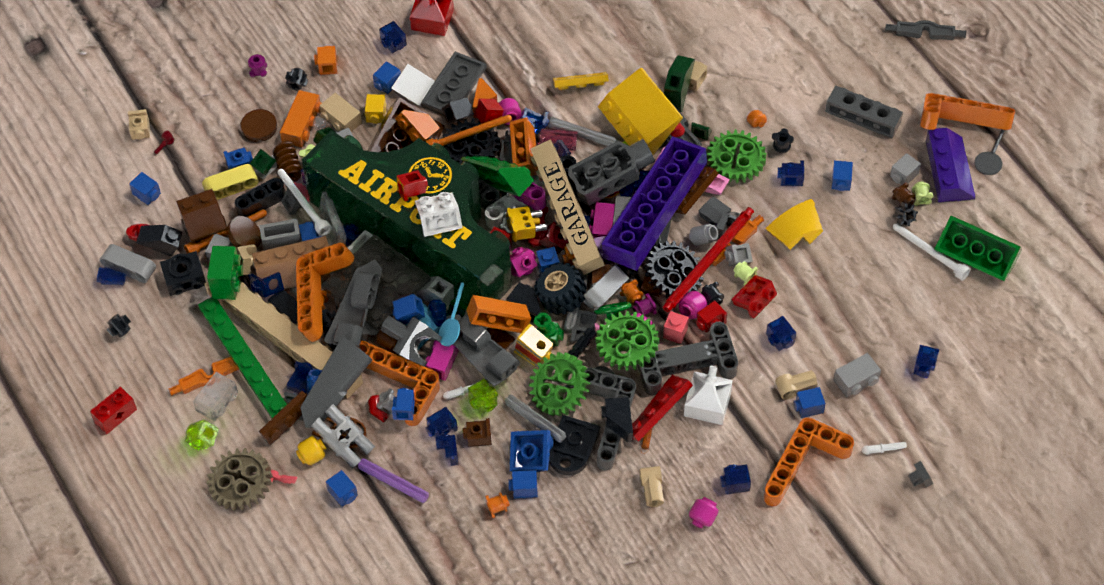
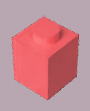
M670 311L664 325L663 338L682 344L688 330L689 317Z

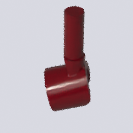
M167 130L162 134L161 137L164 141L154 151L156 155L166 145L174 143L175 140L170 131Z

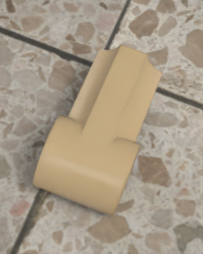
M812 370L793 376L791 374H783L775 380L781 397L784 400L794 398L799 391L817 388L818 385L816 375Z
M660 466L640 468L641 486L644 487L646 505L659 507L664 504Z

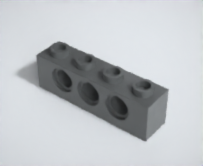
M835 86L830 94L825 110L826 113L892 139L901 124L903 112L897 108L889 107L879 101H874L838 86Z

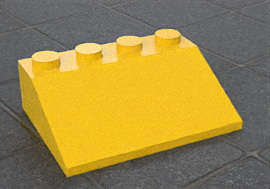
M639 68L612 89L598 105L601 112L629 146L644 139L652 155L656 153L683 119L681 114L643 68Z

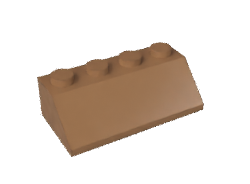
M323 236L252 253L262 297L275 294L281 288L285 291L296 289V261L304 254L329 246L327 237ZM330 273L321 276V282L331 280Z

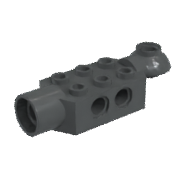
M644 139L630 146L617 141L570 166L568 169L569 181L578 203L582 202L590 206L639 180V170L654 163L655 159Z

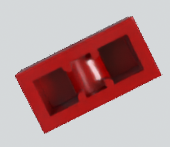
M120 386L94 407L90 413L94 423L108 434L133 414L137 407L134 399Z

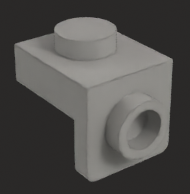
M749 243L734 244L726 247L725 259L729 266H734L744 261L747 263L753 262Z

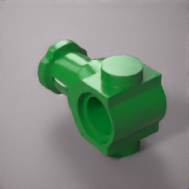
M543 312L535 317L534 324L537 326V330L553 343V347L559 346V341L564 339V332L559 324L552 322L548 313Z

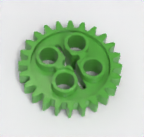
M736 129L734 134L727 130V135L721 132L720 138L715 136L714 142L710 141L706 154L707 165L715 168L720 175L730 179L729 183L732 179H735L736 183L739 182V179H742L745 183L747 177L753 180V175L758 177L759 171H763L767 153H765V147H762V141L757 142V136L751 138V133L744 135V130L740 134L737 133ZM738 144H741V146H740V148H739V154L737 155V160H736L735 168L732 169V167H733V161H734L735 156H736L737 146H738Z
M629 311L624 316L621 312L618 313V317L611 314V321L605 318V325L600 324V330H597L595 340L599 356L604 357L605 363L610 361V367L618 364V370L622 366H625L626 371H628L629 366L636 370L637 364L644 367V361L650 363V357L655 358V351H658L659 338L658 331L655 330V324L650 325V318L644 321L643 314L637 317V312H634L632 316L629 314Z
M557 352V355L551 353L550 359L543 357L544 364L537 363L539 366L538 370L533 369L536 375L530 376L534 383L529 384V386L534 388V390L529 392V394L535 396L532 401L537 403L536 407L542 409V412L561 417L562 413L569 415V409L575 412V405L582 406L580 399L586 400L583 393L589 392L585 386L590 384L585 379L590 375L585 373L587 367L583 366V362L577 359L576 356L566 352L564 355L560 352ZM545 380L574 386V388L570 389L560 385L545 383ZM567 392V397L563 399L564 394Z

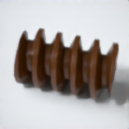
M288 141L278 144L273 149V156L278 170L283 169L290 179L296 182L301 178L302 167L300 166L294 143Z

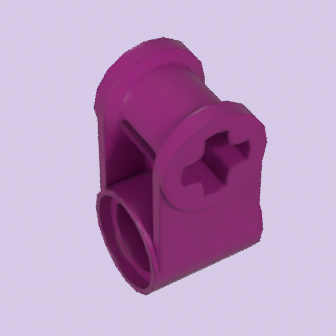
M533 182L520 197L512 194L516 200L536 211L544 209L547 203L544 189Z

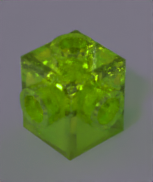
M485 379L468 387L469 403L481 415L492 411L498 405V392L493 386L490 387Z
M204 419L192 423L186 430L187 435L184 442L191 445V448L199 451L214 446L219 428Z

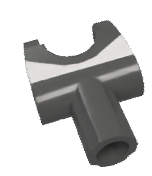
M388 316L381 327L382 332L397 340L396 345L392 349L394 352L424 367L427 362L418 353L420 342L425 339H435L440 342L442 339L429 326L414 317L406 326L393 317Z

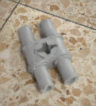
M332 404L325 413L337 424V428L331 430L320 418L311 427L323 438V443H326L336 453V456H341L354 468L361 459L349 448V444L355 442L366 455L375 445L363 435V429H360L350 419V416H345ZM348 432L345 438L338 441L340 435Z

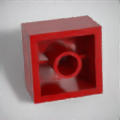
M415 0L410 14L411 30L445 36L454 11L453 0Z

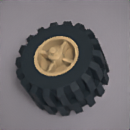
M563 262L558 263V265L552 264L550 268H545L544 272L538 275L539 278H536V285H534L535 293L545 310H548L551 314L559 315L562 313L564 315L568 311L573 312L574 308L580 307V303L585 300L583 295L587 292V286L574 265L571 266L569 263L563 264Z

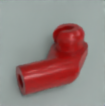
M379 395L370 396L368 400L369 413L384 423L388 419L389 414L377 408Z

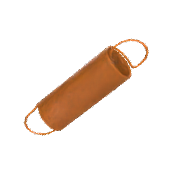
M652 429L643 437L641 449H649Z

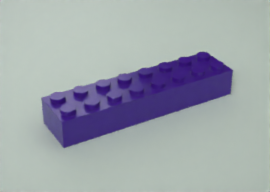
M676 137L671 138L601 243L604 259L636 271L638 270L707 164L706 148Z

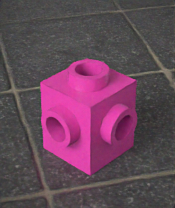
M523 247L514 249L511 252L512 254L504 259L511 274L517 277L533 272V268L538 266L535 253Z

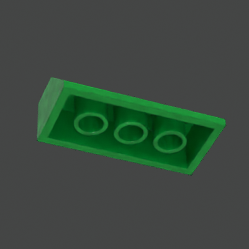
M486 156L461 158V161L473 174L497 190L520 197L534 181L530 176V170L525 166L521 167L515 163L511 164L505 160L500 161L497 158Z
M950 215L934 250L1005 282L1014 268L1022 248Z

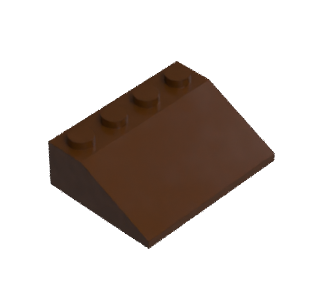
M400 97L390 106L363 158V161L368 166L394 177L408 173L411 166L418 160L426 158V154L429 152L426 141L418 146L395 120L403 110L424 113ZM433 119L440 129L429 139H439L445 125ZM421 162L416 164L419 166V168L414 169V166L412 171L419 170V172L422 173L424 168L422 167V165L420 166Z

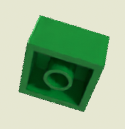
M212 246L207 280L213 299L236 300V294L240 292L239 276L243 275V265H240V254H237L236 247Z

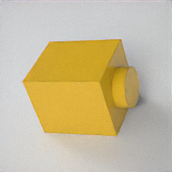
M367 94L365 105L366 123H382L386 113L385 95Z

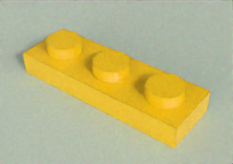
M607 72L553 78V85L555 88L558 87V90L569 89V86L576 85V88H583L591 83H594V86L604 85V82H609Z

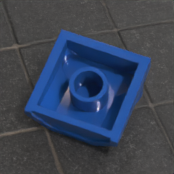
M551 431L511 432L510 472L548 471L550 450L554 443L550 435Z

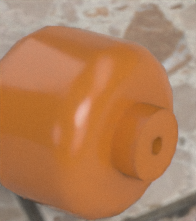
M753 110L748 114L747 122L753 128L758 126L761 128L767 122V117L760 110Z

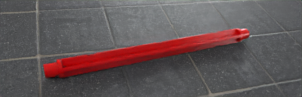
M747 207L745 211L740 213L737 219L665 301L666 303L662 307L665 312L668 313L676 307L679 301L751 219V215L754 213L752 208Z

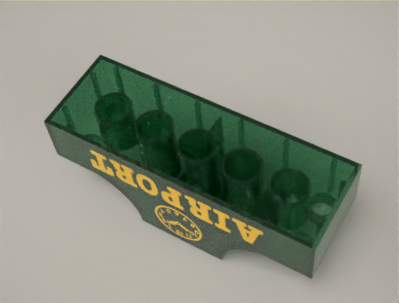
M331 130L302 159L310 203L358 235H361L366 230L409 259V269L421 277L439 276L454 285L455 298H457L460 284L463 282L464 287L460 298L463 304L468 306L473 295L500 300L512 287L510 241L499 231L494 230L492 233H489L477 225L481 219L479 173L470 163L464 161L459 164L451 159L448 151L438 143L429 145L418 138L410 145L395 151L371 152L363 150L360 142L353 136L346 135L343 138ZM419 170L428 182L426 193L408 197V201H404L397 192V175ZM442 192H452L459 207L462 228L424 237L415 201L424 196L433 197Z

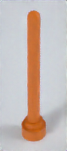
M505 115L439 140L437 138L426 140L428 150H439L441 146L508 123L512 120V117Z
M260 210L247 218L255 222L265 217L267 211ZM227 230L217 233L224 237L229 235ZM214 235L197 243L189 242L185 244L184 249L186 253L197 251L198 254L200 249L209 245Z

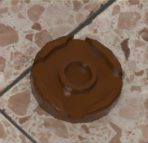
M256 109L248 112L242 118L240 124L242 134L254 142H257L256 140L266 141L273 137L277 131L276 117L272 112L265 109Z
M237 216L228 223V238L236 248L247 245H255L256 248L260 246L262 242L261 232L254 221L244 216Z

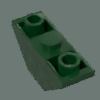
M677 55L668 70L664 95L679 112H683L695 59Z

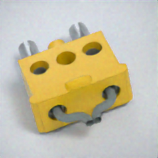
M529 206L507 208L506 217L503 219V223L500 224L501 229L503 228L506 232L511 233L514 242L535 238V232L547 230V225L540 224V219L536 218L542 217V211L530 212ZM506 221H507L509 230H508V228H507L506 226H504L505 223H506Z

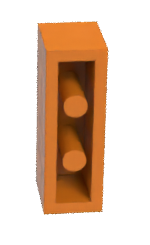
M302 90L298 91L280 131L282 143L289 141L294 143V146L303 148L305 141L309 140L311 128L316 124V116L321 112L320 104L322 103L319 94Z
M527 117L511 121L510 134L513 163L521 167L525 166L530 170V176L537 175L538 166L534 167L530 158L533 156L531 148L536 146L535 128Z
M477 295L472 296L466 309L470 323L473 325L522 333L531 320L525 304Z

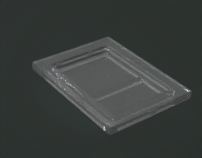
M326 191L322 192L318 216L321 219L327 220L332 226L330 233L325 235L328 245L343 243L345 245L346 235L332 199L328 198Z

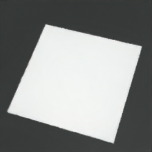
M407 64L392 86V89L421 106L422 100L435 80Z

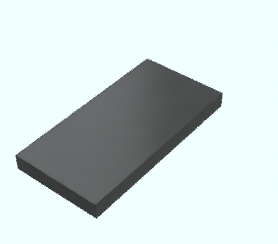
M455 51L421 102V107L444 116L442 107L450 102L467 98L486 70L487 64Z

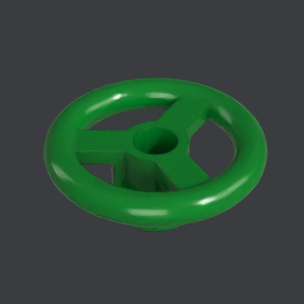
M630 302L600 306L597 310L594 309V313L596 315L606 314L607 319L611 321V314L618 317L619 312L630 309L632 304Z

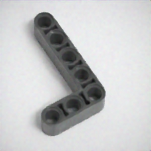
M594 368L586 369L585 373L590 375L586 379L592 380L588 381L590 384L585 386L589 390L587 393L605 398L629 397L631 410L636 390V383L632 379ZM607 426L604 429L596 461L598 468L604 471L610 470L614 466L622 440L619 435ZM612 439L615 442L610 443L607 440ZM606 456V457H609L610 459H609V460H604V459H602V457Z

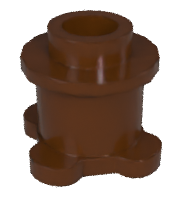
M907 182L892 191V200L897 199L900 202V206L901 202L907 203V205L909 203L914 204L915 194L907 189L909 186Z

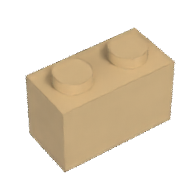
M336 92L320 104L322 119L325 122L331 123L338 132L348 127L352 132L362 124L361 113Z

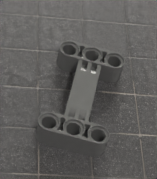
M723 322L713 323L710 327L709 341L656 351L655 358L650 357V363L644 361V367L637 364L645 392L648 395H656L662 387V376L714 365L718 366L720 375L723 378H734L737 375L738 359L726 324Z

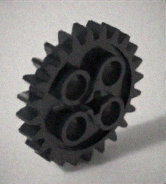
M474 118L471 122L465 119L463 124L458 121V126L451 124L452 130L447 128L446 134L442 136L445 138L482 123L480 121L475 123ZM491 128L441 146V152L463 167H466L461 161L462 157L486 156L495 158V156H499L500 137H498V132Z
M665 241L664 244L660 242L657 246H654L648 253L644 261L646 263L644 270L648 271L645 277L651 278L648 281L649 284H655L653 290L660 289L659 295L664 292L666 293V298H668L698 264L697 261L700 257L694 258L695 251L690 253L688 251L689 246L684 249L682 243L676 246L675 241L671 244ZM700 277L688 292L698 291L702 286L701 282L704 278Z

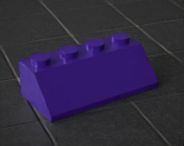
M947 127L928 130L925 142L938 202L975 200V192L962 136Z

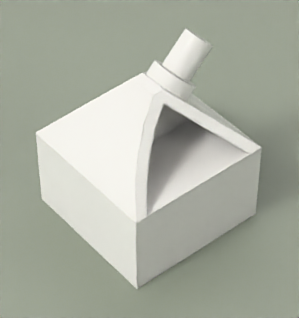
M710 366L708 374L694 371L691 381L693 386L688 391L684 416L723 425L733 380L717 377L716 366Z

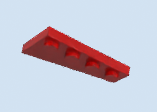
M672 374L639 417L632 423V439L640 441L693 384L688 379Z

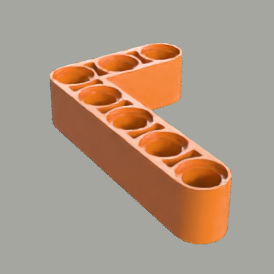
M928 93L925 96L920 126L924 129L934 130L937 128L938 119L943 118L1010 130L1015 110L1006 106Z
M336 243L304 254L296 261L298 330L311 342L319 340L323 333L321 276L348 267L354 261L353 253L343 243Z
M361 341L359 349L372 359L367 369L414 388V413L416 414H414L413 420L404 421L409 426L418 425L440 390L438 373L366 341Z
M813 418L802 419L766 484L764 492L765 503L769 506H777L781 503L811 446L840 459H847L852 455L854 439L850 435ZM796 444H800V445H802L803 447H797V446H795V445H796ZM841 445H846L848 448H842ZM787 460H792L795 463H788ZM784 476L786 477V479H780L778 477ZM776 492L778 495H771L769 493Z

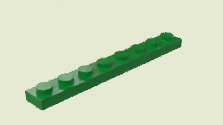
M210 297L199 303V310L272 419L287 405L219 301Z

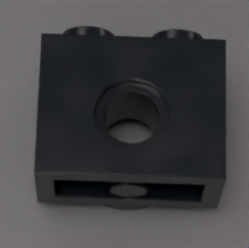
M197 251L188 254H177L170 259L160 261L170 296L179 295L183 292L205 286L206 280Z

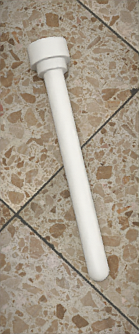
M279 169L277 174L313 220L315 230L319 236H325L330 233L332 226L329 222L318 216L283 169Z
M898 223L893 225V229L951 268L955 277L961 281L969 275L971 268L967 265L955 263Z

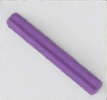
M362 458L358 464L360 470L421 503L427 501L429 493L365 458Z

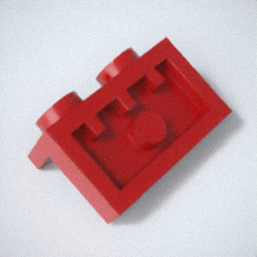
M754 275L731 300L733 305L748 310L750 317L754 319L775 298L777 292L772 280Z

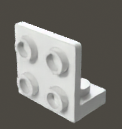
M442 192L433 197L424 196L415 201L424 237L462 228L459 207L452 192Z

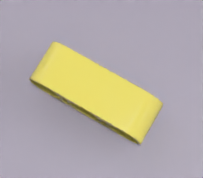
M245 164L209 176L203 180L202 185L205 191L213 189L216 199L219 200L251 189L259 183L253 166Z

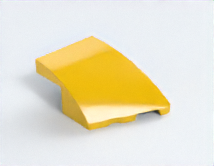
M812 199L788 209L765 228L790 250L802 238L811 244L823 232L822 225L819 222L820 218L815 208V202Z

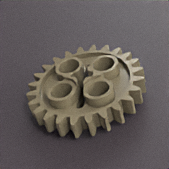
M236 448L235 454H232L229 450L227 457L221 455V462L215 460L216 467H210L213 473L207 474L209 478L207 485L210 487L208 491L213 500L219 506L223 505L226 510L230 505L233 511L236 510L237 506L243 511L244 505L251 509L252 502L258 505L257 499H265L263 492L270 491L267 486L272 485L270 480L273 477L270 471L271 467L266 458H263L260 453L256 455L253 449L249 454L246 448H244L242 453ZM257 472L255 475L249 476L251 473ZM248 489L245 493H241L242 490Z

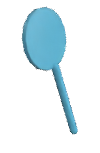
M463 282L460 284L451 318L447 319L439 330V335L442 337L440 343L444 346L454 344L460 333V324L454 318L463 291Z

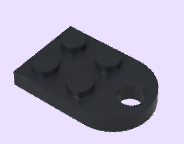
M563 415L558 428L565 432L566 438L562 442H557L553 439L554 443L550 450L549 462L556 472L562 475H575L583 471L587 466L601 426ZM562 461H569L571 465L564 468L560 463Z

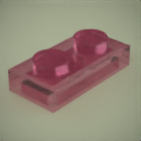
M541 129L539 144L551 139L553 145L558 150L576 151L578 132Z

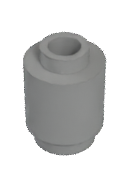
M710 224L693 227L690 230L689 238L696 246L712 243L718 238V230L714 225Z

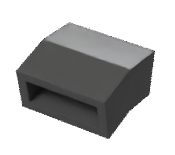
M713 196L698 211L700 217L716 227L722 215L731 212V208Z

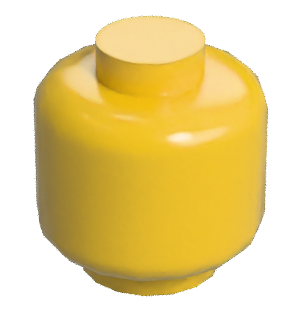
M310 436L298 444L296 454L302 464L306 463L311 466L325 458L324 450L327 447L321 438L317 440L316 437Z

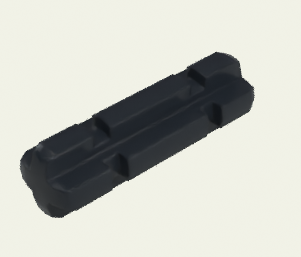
M587 328L584 332L585 335L577 340L572 347L573 349L568 351V354L578 358V354H581L591 343L590 340H593L597 333L592 328Z

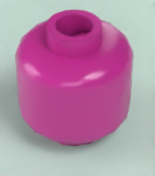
M506 98L499 102L504 110L502 117L510 115L512 117L511 121L521 118V110L515 99Z
M697 291L688 292L679 301L681 315L687 316L689 319H696L697 312L707 306L704 295Z
M706 497L696 499L688 514L693 520L692 524L700 529L703 526L711 527L719 513L716 507L717 504Z

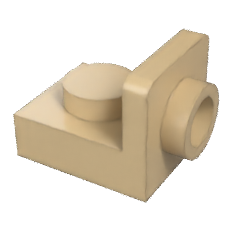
M255 245L237 247V254H240L241 258L240 265H243V275L251 274V266L254 263L252 253H256Z

